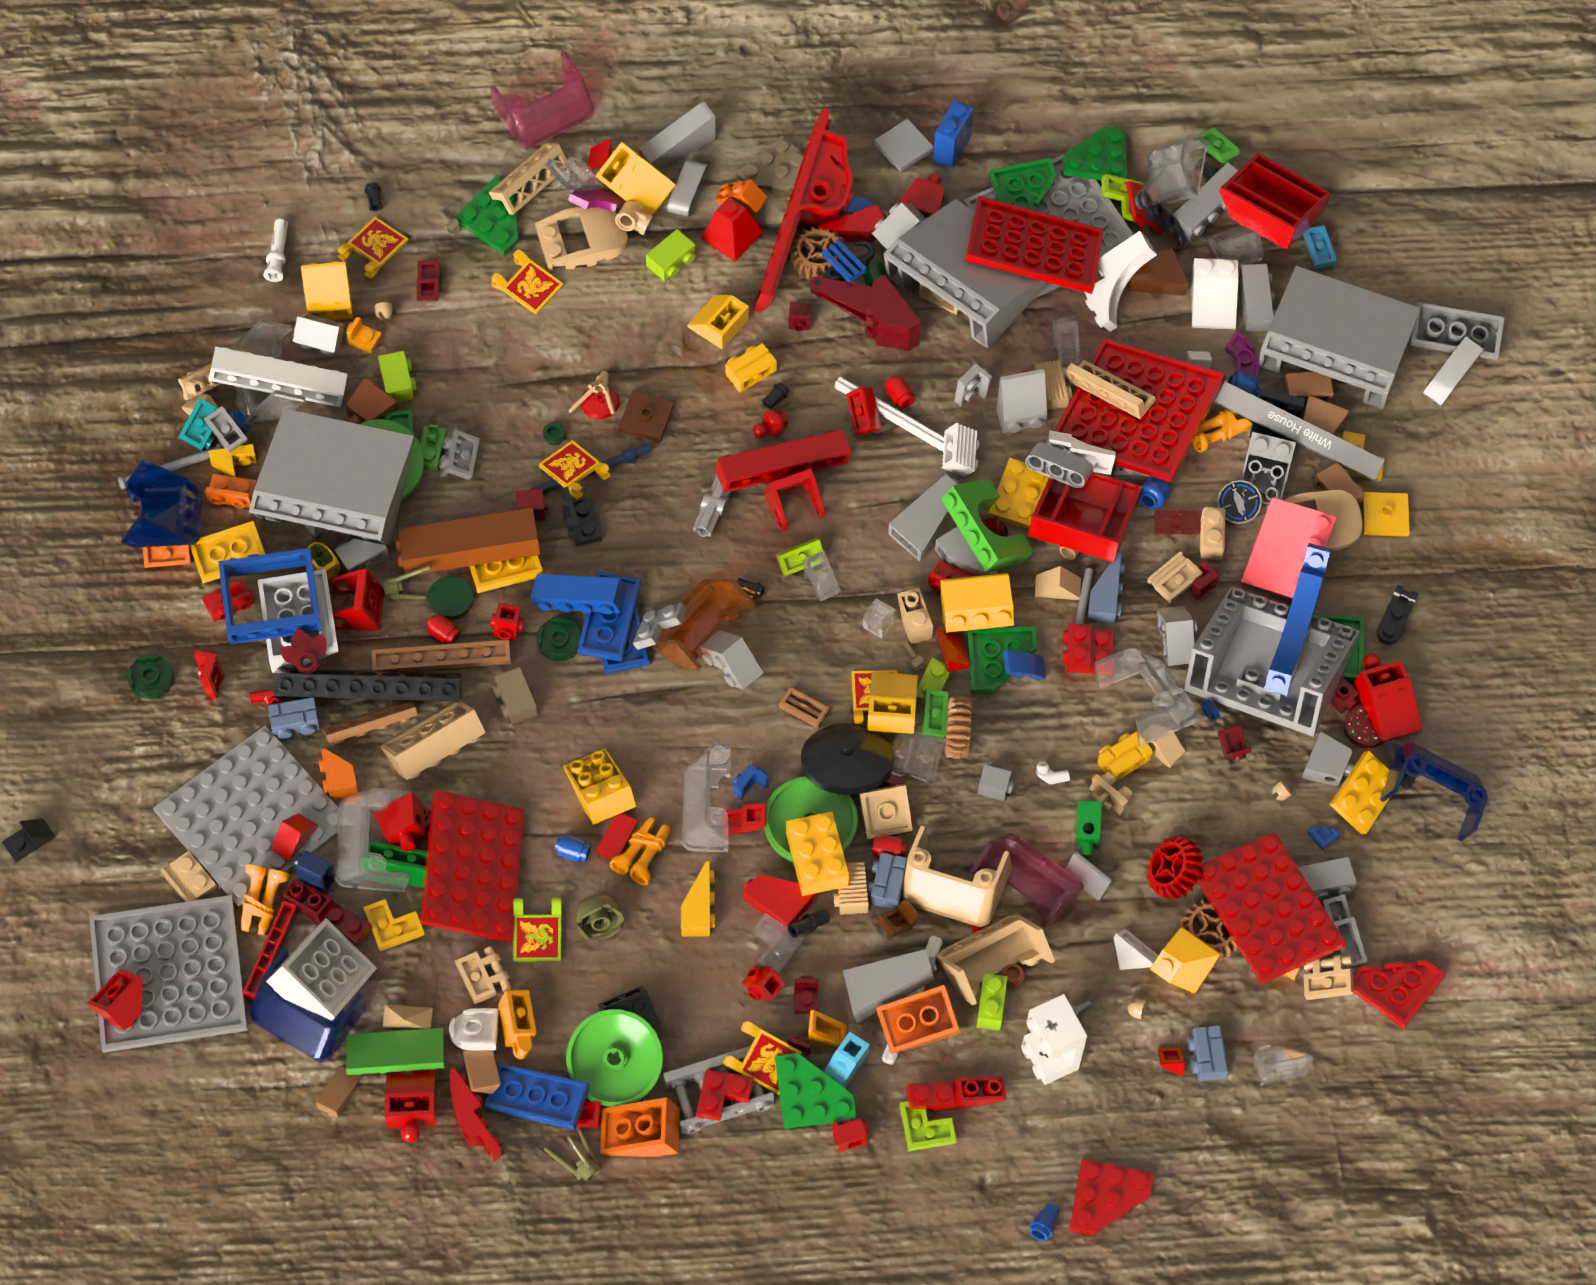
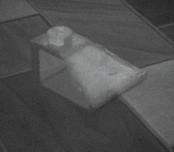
M1271 1045L1259 1047L1254 1053L1253 1062L1260 1086L1307 1076L1313 1062L1312 1055L1281 1046L1271 1047Z

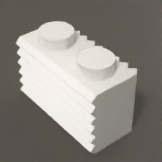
M955 423L944 432L942 469L966 477L974 472L978 466V460L976 459V451L979 447L977 430Z

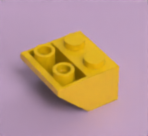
M714 295L689 322L687 327L723 350L749 320V306L733 295Z

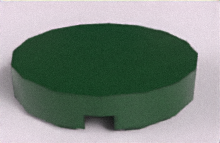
M447 576L440 578L432 584L428 592V603L435 615L442 614L449 620L458 619L459 616L467 614L473 605L474 597L471 586L459 577Z
M564 617L552 618L539 628L537 646L541 654L546 658L554 661H566L577 654L582 632L575 625V622Z
M148 654L136 659L135 663L129 667L127 680L130 689L137 696L144 699H154L169 691L173 684L174 674L168 661L159 655Z

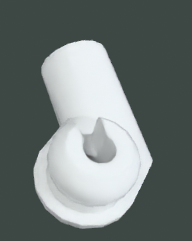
M1039 762L1037 764V776L1048 784L1070 781L1068 770L1054 772L1049 768L1047 762Z

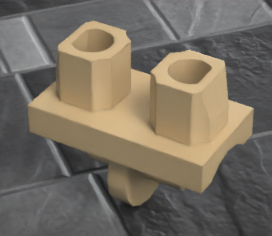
M212 364L196 371L188 372L187 375L178 379L182 386L185 400L194 398L222 384L209 381Z
M1109 771L1101 776L1096 774L1092 778L1093 782L1089 787L1093 792L1091 797L1095 801L1102 802V807L1107 811L1112 808L1121 815L1125 812L1127 803L1131 799L1132 791L1126 786L1116 791L1112 787L1116 783L1115 776Z

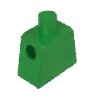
M1078 800L1075 809L1074 846H1080L1079 854L1084 858H1093L1094 847H1098L1100 841L1102 802Z

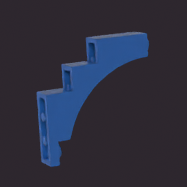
M1309 543L1307 546L1303 567L1300 571L1288 617L1268 671L1265 690L1283 695L1288 694L1298 670L1312 619L1317 610L1331 553L1330 548Z

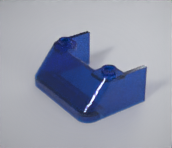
M1414 743L1403 744L1397 750L1379 800L1384 802L1399 790L1404 774L1412 777L1422 775L1464 796L1465 801L1469 805L1457 840L1463 841L1477 831L1488 800V795L1481 779L1477 775Z
M283 947L261 978L250 1009L251 1019L257 1026L315 1061L326 1062L333 1057L347 1037V1034L350 1033L365 1012L364 997L361 993H358L346 1012L341 1010L333 1020L321 1015L316 1017L295 1003L284 999L266 982L289 957L288 950Z

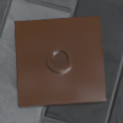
M632 390L618 426V431L661 442L674 408V402Z

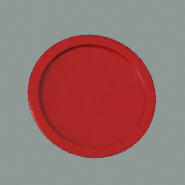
M609 387V394L616 413L620 406V398L617 392ZM601 392L592 393L581 404L583 412L591 418L606 419L614 415L610 412L605 394Z

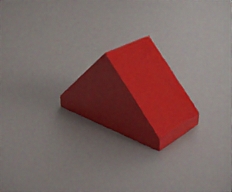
M300 813L282 821L271 846V851L286 861L291 862L318 828V825Z

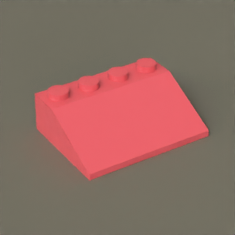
M1272 497L1241 582L1293 600L1308 544L1312 543L1327 547L1337 517Z

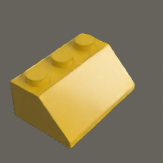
M1008 573L940 580L942 622L946 633L1014 626L1013 601Z

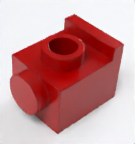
M847 1119L839 1126L837 1122H832L831 1132L839 1153L867 1144V1136L870 1135V1131L866 1121Z

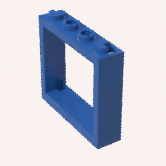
M296 548L286 552L274 551L265 555L252 554L245 558H230V560L218 561L226 628L230 645L292 636L297 629L305 633L322 631L310 548ZM306 566L312 614L234 624L229 577Z

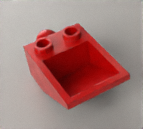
M1373 653L1367 654L1362 661L1363 667L1366 670L1359 673L1352 685L1360 693L1358 697L1381 743L1421 732L1423 728L1411 680L1401 660L1381 665L1378 655Z
M437 1069L387 1072L385 1088V1120L387 1128H402V1139L409 1143L415 1142L420 1137L419 1127L436 1126Z

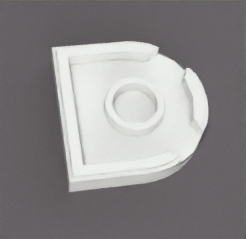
M499 1008L467 1009L456 1018L454 1017L449 1024L452 1042L465 1050H496Z

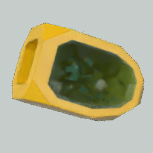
M320 542L311 543L308 548L311 550L314 571L326 569L327 580L329 581L339 574L341 565L328 546Z

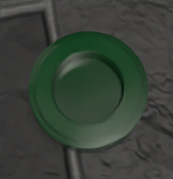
M556 422L547 424L543 429L544 441L553 446L561 444L565 439L564 427Z

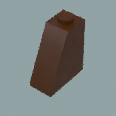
M1173 248L1157 252V256L1139 268L1127 283L1129 291L1178 296L1186 295L1188 281Z

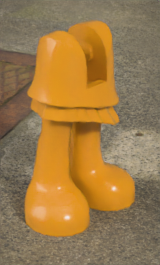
M1224 409L1219 412V415L1204 420L1192 443L1193 447L1199 453L1205 452L1211 443L1221 438L1223 442L1227 438L1230 440L1234 436L1250 429L1252 422L1229 409ZM1217 427H1221L1220 429H1218V430H1216V431H1213V432H1210V433H1207V434L1204 433V432L1209 431V430H1211V429H1214V428H1217Z
M649 817L640 829L632 835L633 838L628 840L630 847L623 854L613 857L609 863L610 867L618 874L626 875L630 870L631 879L642 886H647L650 882L649 863L654 855L665 847L671 827L664 823L656 836H653L651 832L657 822V819L654 817ZM640 849L645 850L641 857L638 859V861L631 868L632 862L635 859L638 852L640 851Z
M250 864L245 865V872L251 877L249 895H244L245 902H242V931L249 932L252 916L254 915L261 917L258 935H265L274 917L273 913L275 910L272 908L278 886L289 879L290 873L269 869L266 890L261 903L259 902V896L267 868Z

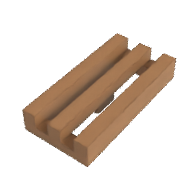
M791 686L778 705L782 710L816 728L820 727L821 722L830 711V707ZM790 695H792V696H794V697L800 699L801 701H803V702H805V703H807V704L813 706L814 708H816V709H818V710H820V711H822V712L819 713V712H817V711H815V710L809 708L807 705H805V704H803V703H800V702L794 700L793 698H791Z

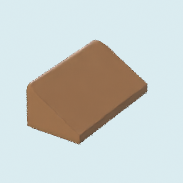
M464 1050L462 1053L471 1091L493 1094L500 1086V1078L493 1050Z

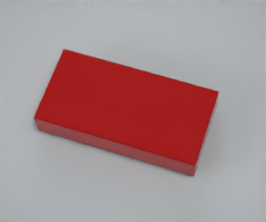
M622 813L615 815L596 849V854L610 860L617 855H621L638 825V820Z

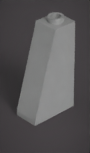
M704 101L699 103L639 148V155L660 171L715 141V115Z
M947 474L889 523L888 534L919 562L925 558L950 517V513L941 498L953 485L960 483L954 478L951 479Z
M927 949L843 970L856 1022H860L877 1013V1007L900 1000L935 980L933 971L937 970L933 956H928Z

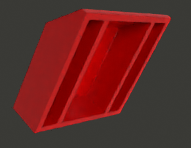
M1258 152L1219 190L1231 219L1285 249H1288L1323 214L1331 196V192Z
M1092 472L1081 488L1072 487L1049 477L1032 514L1028 536L1103 560L1115 562L1131 524L1142 486L1097 472Z

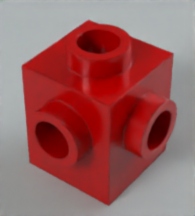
M498 603L496 614H492L490 627L494 628L493 637L516 641L518 632H522L524 626V619L521 618V606Z
M755 965L748 971L747 977L742 982L748 990L747 994L752 999L773 1002L786 984L772 967Z

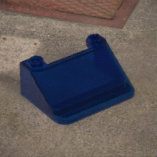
M143 459L126 481L125 486L128 498L133 502H141L140 516L129 530L123 533L121 542L134 548L197 544L201 533L202 488L193 480Z

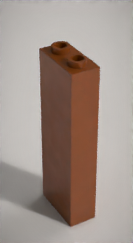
M533 507L398 529L399 538L395 539L397 552H401V554L397 555L399 568L404 567L405 574L426 566H431V570L424 573L540 555Z

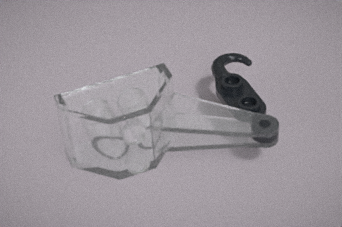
M1201 136L1151 151L1147 166L1149 178L1135 196L1136 206L1139 209L1146 208L1148 218L1152 219L1161 230L1172 233L1177 238L1178 247H1172L1175 252L1183 250L1185 244L1184 235L1176 225L1175 217L1162 205L1198 196L1208 145Z

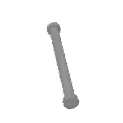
M216 444L214 448L124 478L119 476L117 479L120 488L123 490L126 489L125 486L210 459L208 451L222 449L221 444Z

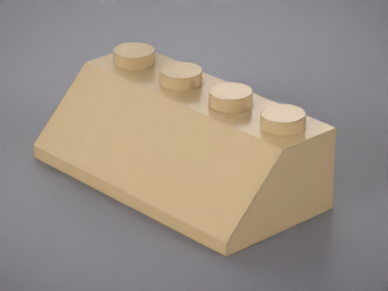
M460 700L459 702L451 703L380 747L399 775L408 780L418 777L421 771L426 768L438 765L441 759L446 756L458 753L461 747L466 744L478 741L480 736L486 732L475 710Z

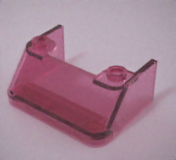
M565 50L561 51V83L564 87L530 104L521 96H511L504 99L495 85L490 86L493 108L519 145L524 148H532L590 119L594 114V106L582 74Z
M1008 833L988 842L969 873L975 875L979 870L985 868L997 871L1004 852L1008 851L1010 853L1012 870L1007 883L1038 905V916L1043 920L1041 926L1044 928L1056 923L1084 888V885L1077 878L1015 834Z

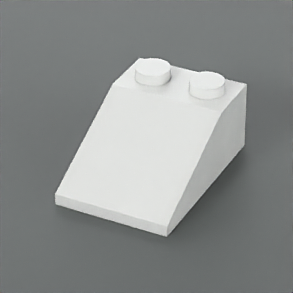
M1194 258L1191 272L1192 328L1235 330L1238 260Z

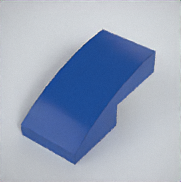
M1007 650L1003 652L1007 674L1016 678L1028 676L1037 681L1046 679L1042 656L1022 651Z

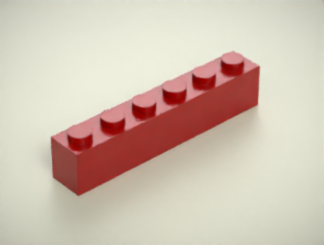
M843 430L828 431L822 435H810L796 441L788 440L779 445H767L753 451L745 450L740 454L724 455L718 458L715 472L725 493L780 480L810 468L814 472L848 464L852 451Z

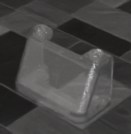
M731 743L713 744L685 768L682 844L690 851L728 852V814L722 808L710 807L711 787L719 788V782L725 776L731 777Z

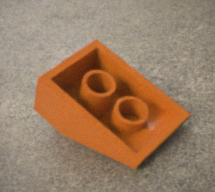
M945 985L876 1008L891 1054L961 1034Z
M666 1097L602 1108L600 1154L602 1156L659 1157L677 1154L679 1151L680 1107Z

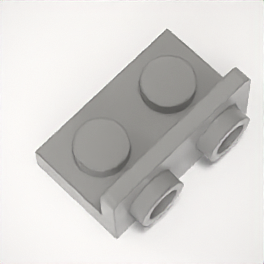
M975 363L958 380L954 402L962 406L966 401L970 402L976 394L985 400L989 395L992 381L990 372Z
M456 429L449 436H446L442 448L445 449L444 455H442L439 461V468H441L440 476L445 477L450 473L470 480L473 475L480 438Z

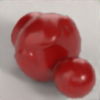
M767 410L762 417V423H757L753 426L752 433L756 438H763L766 434L778 436L788 426V417L783 411Z

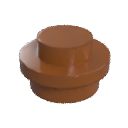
M1016 964L1006 965L1001 971V976H1007L1006 986L1018 987L1024 981V971Z

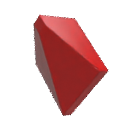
M1181 1048L1157 1049L1160 1067L1178 1075H1184L1185 1063Z

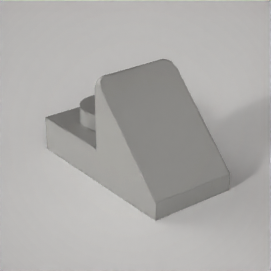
M223 406L204 418L207 425L219 439L221 445L229 453L248 440Z

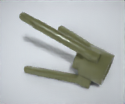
M431 566L382 579L385 596H392V600L427 599V595L399 594V591H403L401 580L429 571Z
M579 1129L578 1133L589 1157L583 1154L571 1136L567 1137L581 1159L576 1164L578 1169L550 1148L544 1147V1151L571 1171L578 1180L583 1178L588 1182L601 1172L599 1167L601 1164L596 1159L582 1129Z

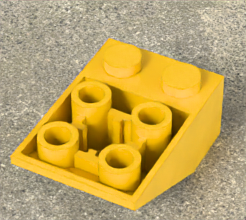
M623 142L619 144L596 174L599 180L624 200L636 202L641 206L643 213L652 216L676 187L674 182Z
M332 261L323 264L310 263L302 265L301 271L307 314L332 321L353 319L346 263Z
M872 672L867 731L914 734L918 675Z
M606 748L563 766L584 811L593 825L636 807L629 783Z

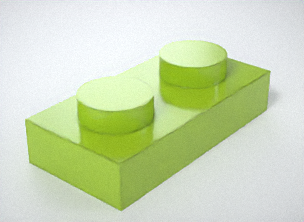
M818 538L776 554L782 575L784 576L826 560Z
M931 658L917 688L916 701L923 703L924 691L926 689L943 691L952 672L947 671L944 662Z

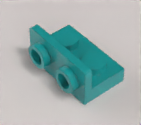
M199 398L178 438L198 448L200 452L204 451L205 448L209 449L215 438L212 437L213 431L207 425L204 418L218 408Z

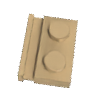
M1181 551L1148 577L1147 581L1169 603H1172L1190 588L1192 582L1198 576L1203 575V572L1188 558L1186 559Z
M190 851L174 860L166 869L163 868L161 870L162 875L184 902L201 900L217 889L215 882Z

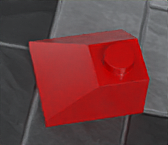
M729 197L713 214L702 235V239L736 262L763 232L748 210Z
M119 969L87 1004L114 1027L125 1031L135 1024L136 1018L141 1014L143 979L136 974Z

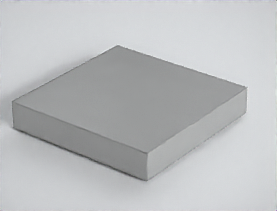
M908 119L874 140V145L900 173L934 151V146Z

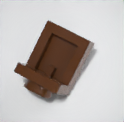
M908 899L902 900L897 908L881 914L877 921L888 936L892 938L911 930L920 916Z

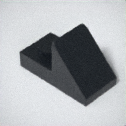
M43 818L20 821L22 829L2 841L3 846L15 863L56 838Z

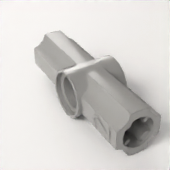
M717 475L710 491H707L703 497L700 507L701 511L693 526V531L705 538L712 536L719 518L724 516L731 491L723 492Z

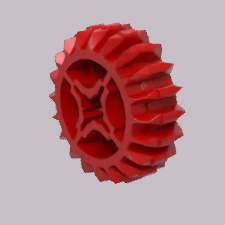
M1171 836L1168 839L1164 838L1163 843H1157L1156 851H1151L1153 854L1152 858L1147 859L1150 862L1149 866L1145 868L1149 872L1146 876L1149 880L1148 885L1156 894L1167 899H1179L1180 896L1186 897L1187 891L1193 892V885L1198 884V877L1203 876L1200 873V869L1204 867L1201 863L1204 857L1200 854L1201 849L1197 844L1186 837Z

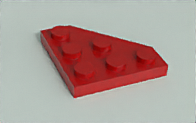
M1427 960L1403 964V962L1389 963L1376 967H1370V965L1360 966L1353 975V992L1401 1028L1405 1029L1444 979L1446 973Z
M1082 1159L1069 1231L1093 1236L1111 1222H1115L1129 1213L1134 1207L1149 1200L1154 1173Z

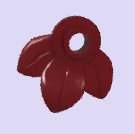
M297 629L293 634L291 646L281 647L282 658L288 664L296 665L301 673H313L318 668L319 659L326 653V639L321 634L311 640L305 632ZM305 659L312 661L309 667L303 665Z

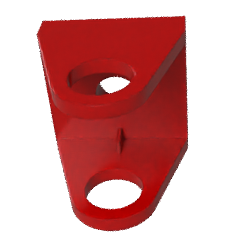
M811 468L771 482L764 491L766 500L781 531L788 530V525L779 496L803 487L818 517H825V509Z
M367 569L356 570L332 578L330 587L333 590L341 593L355 594L354 607L333 613L334 619H341L347 622H334L335 629L379 631L384 589ZM337 583H348L352 586L342 587L337 585Z

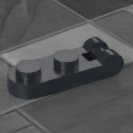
M1397 585L1377 630V638L1380 642L1392 645L1398 641L1419 593L1414 591L1410 593L1403 590L1404 587ZM1399 598L1408 601L1407 604L1398 602Z

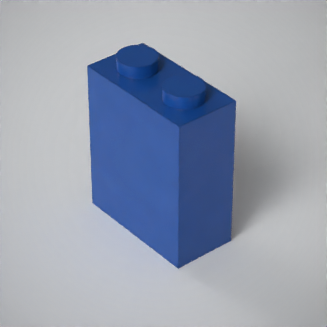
M956 100L953 101L935 132L933 161L951 169L953 168L971 138L973 107Z

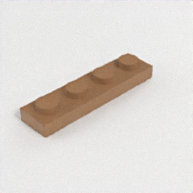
M411 700L323 728L329 744H339L352 736L361 737L374 729L383 730L396 722H408L413 717L418 716Z

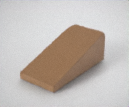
M340 1065L315 1102L316 1107L338 1118L362 1076L356 1074L347 1075L346 1068Z

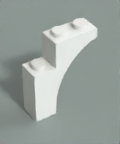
M1140 231L1099 258L1098 264L1100 268L1098 272L1103 279L1095 283L1092 294L1085 293L1088 298L1085 300L1087 306L1091 311L1094 310L1097 315L1094 317L1095 321L1101 328L1105 327L1109 332L1117 328L1118 303L1126 284L1139 268L1157 256L1148 238Z

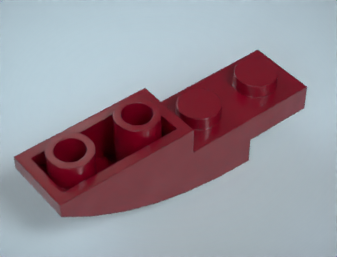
M297 878L282 895L283 899L297 905L298 911L319 925L324 919L329 920L349 941L358 946L373 928L368 921L334 903L331 897Z

